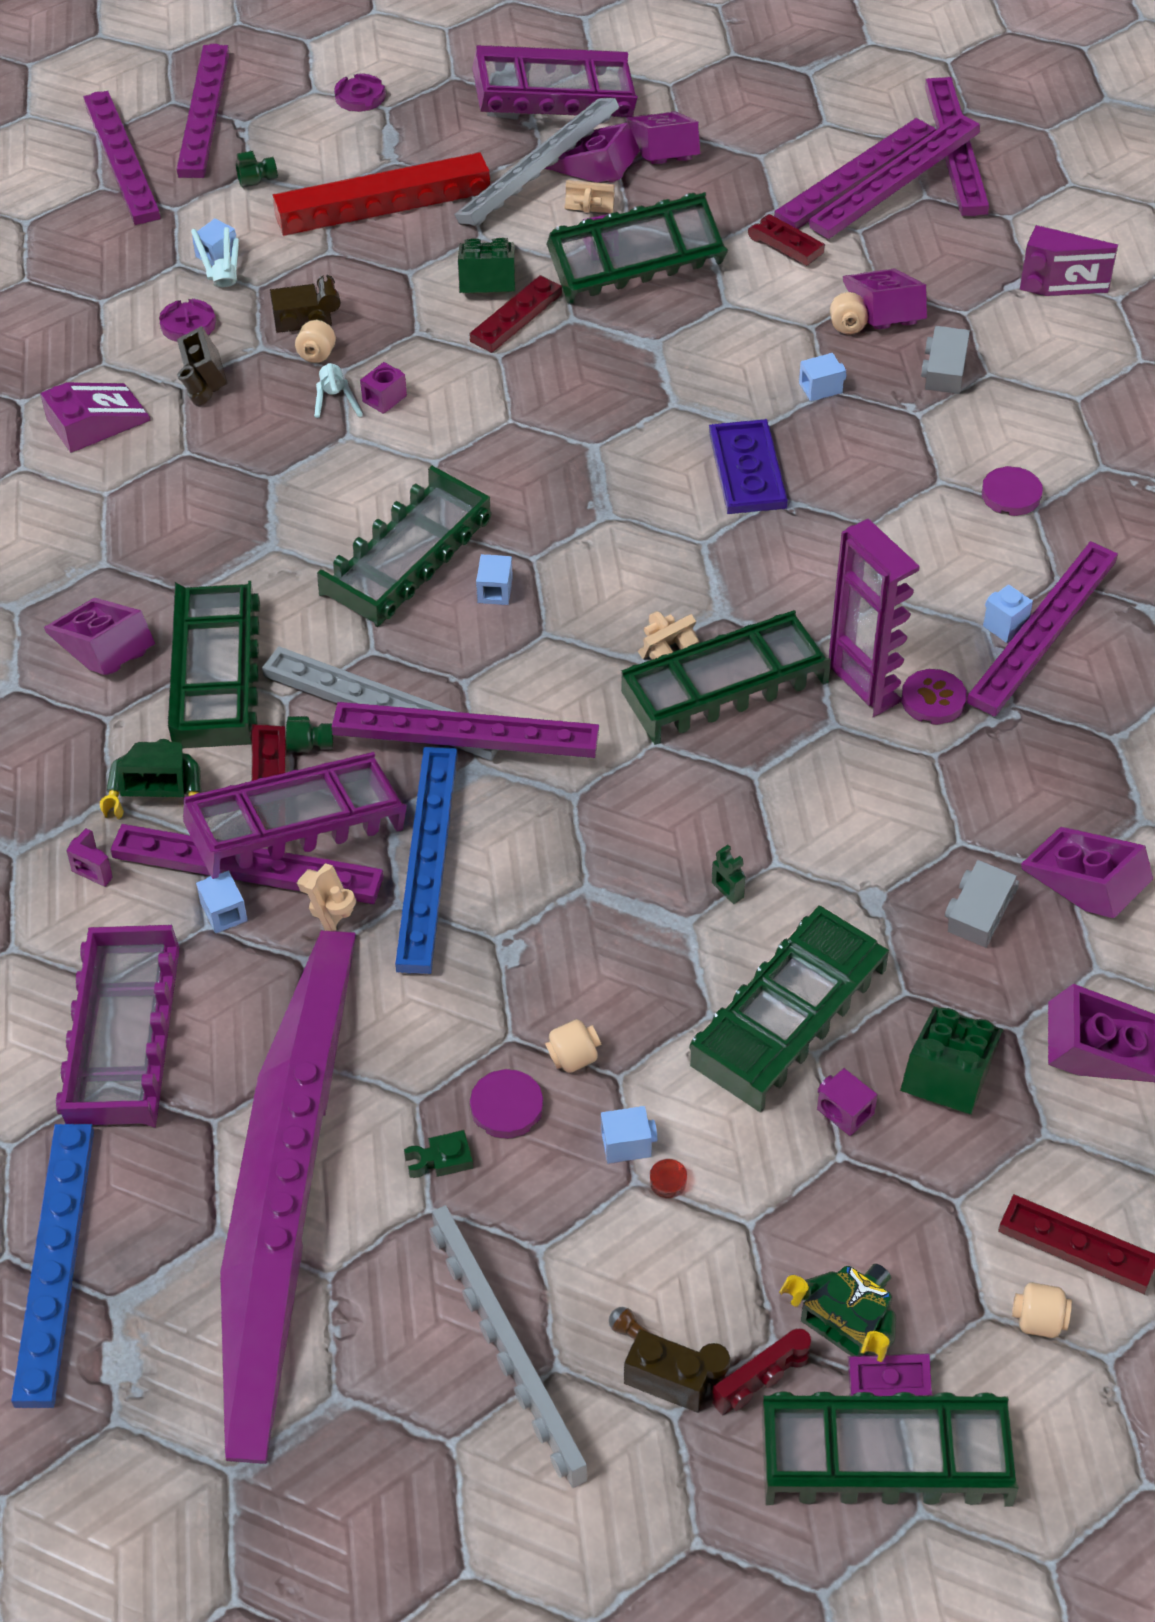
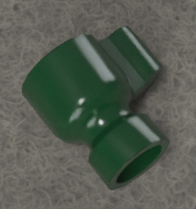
M253 151L237 153L235 166L241 188L257 185L262 178L268 180L278 178L274 157L264 158L261 162H258Z
M287 716V753H307L314 746H319L321 749H333L332 723H321L318 727H315L310 722L308 716Z

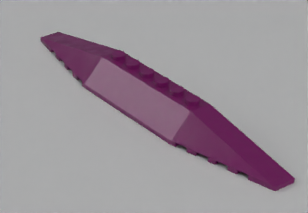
M320 931L257 1079L220 1270L226 1461L266 1464L303 1251L302 1235L322 1118L326 1116L356 940L355 932Z

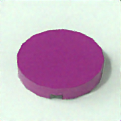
M354 74V78L348 79V76L344 77L336 83L334 88L336 103L348 111L362 112L372 110L381 105L386 97L385 86L382 85V81L370 74Z
M1006 466L996 468L986 475L982 484L981 496L985 504L993 511L998 513L1005 511L1009 512L1011 516L1028 514L1038 507L1042 498L1043 485L1039 478L1031 471L1020 467Z
M502 1069L490 1072L479 1079L472 1089L470 1111L473 1121L478 1127L480 1126L486 1130L487 1134L493 1137L510 1139L522 1136L529 1132L530 1127L536 1122L538 1123L542 1117L544 1104L540 1086L531 1076L519 1070Z

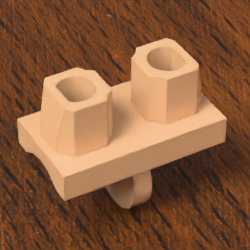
M566 181L565 209L581 210L586 213H590V211L613 213L614 184Z
M658 611L650 614V625L644 627V632L647 635L643 640L644 647L639 649L638 653L642 659L649 656L651 659H655L661 655L672 653L670 645L674 643L677 644L680 650L690 645L698 644L699 640L693 630L696 620L692 614L676 622L671 614L666 617Z
M325 863L318 872L308 869L297 881L300 891L307 893L311 900L309 909L312 915L320 919L325 931H335L338 922L342 918L349 917L354 910L356 898L351 890L343 888L333 865Z

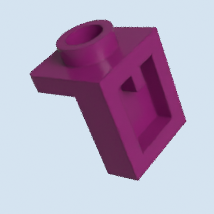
M85 828L78 837L70 842L66 850L71 871L106 887L113 878L109 858L104 852L97 849L93 831Z

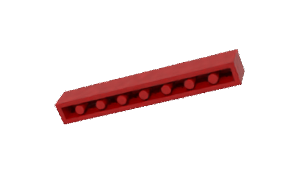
M481 152L272 194L275 217L282 235L285 236L478 196L490 186V171Z

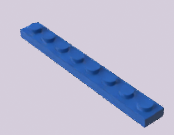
M424 747L395 962L396 972L432 973L456 773L457 748Z
M55 1124L11 1400L14 1408H54L94 1137L92 1124Z

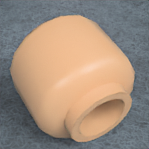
M845 292L834 298L829 311L835 329L842 334L848 335L861 331L868 320L866 304L862 297L853 292Z
M309 321L303 325L296 337V351L307 362L320 363L328 358L335 346V333L323 321Z
M578 1019L552 1030L549 1034L550 1041L545 1043L556 1068H563L568 1073H572L595 1062L598 1057L596 1047L602 1045L593 1025L586 1028L584 1023Z
M1031 1282L1025 1286L1023 1294L1015 1293L1012 1317L1019 1318L1020 1329L1026 1334L1056 1338L1061 1330H1068L1072 1300L1066 1298L1064 1290L1060 1287Z

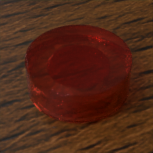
M663 1159L656 1162L650 1170V1187L656 1195L663 1198H674L681 1195L687 1186L686 1168L682 1163L674 1159Z

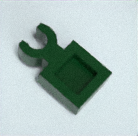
M726 845L716 852V860L712 862L711 883L727 899L735 904L744 898L746 877L741 869L744 862L741 856L734 859L730 852L731 847Z
M464 1130L428 1138L429 1148L409 1146L404 1149L406 1161L412 1159L420 1161L417 1164L408 1166L409 1177L411 1178L421 1177L428 1169L435 1168L437 1177L473 1169V1161Z

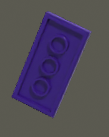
M768 420L709 424V436L727 514L787 509L788 500Z

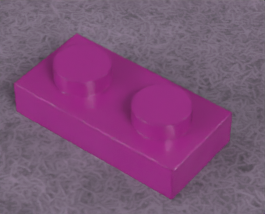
M930 1354L885 1355L883 1362L877 1361L878 1355L848 1356L850 1396L858 1392H870L875 1396H893L900 1392H910L915 1394V1396L932 1395Z

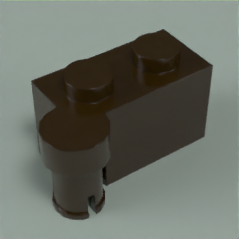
M326 275L327 281L325 282L324 276H320L317 279L319 293L315 284L270 289L276 333L301 330L305 323L312 320L323 321L332 326L331 312L339 309L341 305L339 292L335 289L334 278Z
M201 326L177 339L184 368L178 372L177 376L187 389V395L194 405L206 403L212 397V392H216L222 386L228 384L219 351Z
M639 1329L624 1362V1384L698 1413L707 1393L708 1383L711 1384L710 1390L713 1391L714 1386L726 1378L725 1375L729 1371L730 1355L728 1350L718 1343L707 1344L698 1352Z

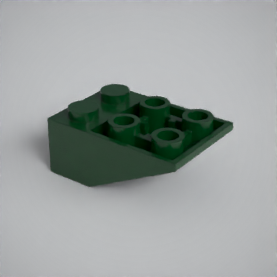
M473 238L466 239L465 243H460L458 253L459 293L515 291L514 242H508V238H494L492 242L481 243V239Z
M934 1006L910 1052L900 1091L971 1115L982 1090L1003 1028L994 1026L988 1020H975L960 1015L951 1008H938Z

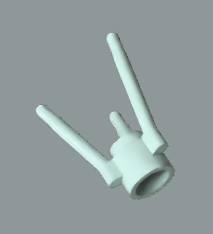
M225 227L223 238L224 258L217 259L211 267L197 230L192 229L191 233L205 266L207 279H213L214 285L217 287H230L234 285L237 281L236 268L239 239L234 238L230 261L229 228Z
M331 363L323 366L319 371L320 382L316 384L317 396L314 416L316 418L320 417L324 392L337 394L344 390L357 416L362 417L363 413L349 388L348 380L343 379L341 368Z

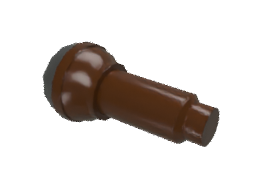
M617 1307L609 1316V1326L614 1332L629 1335L634 1340L639 1329L649 1332L637 1322L635 1315L629 1308Z

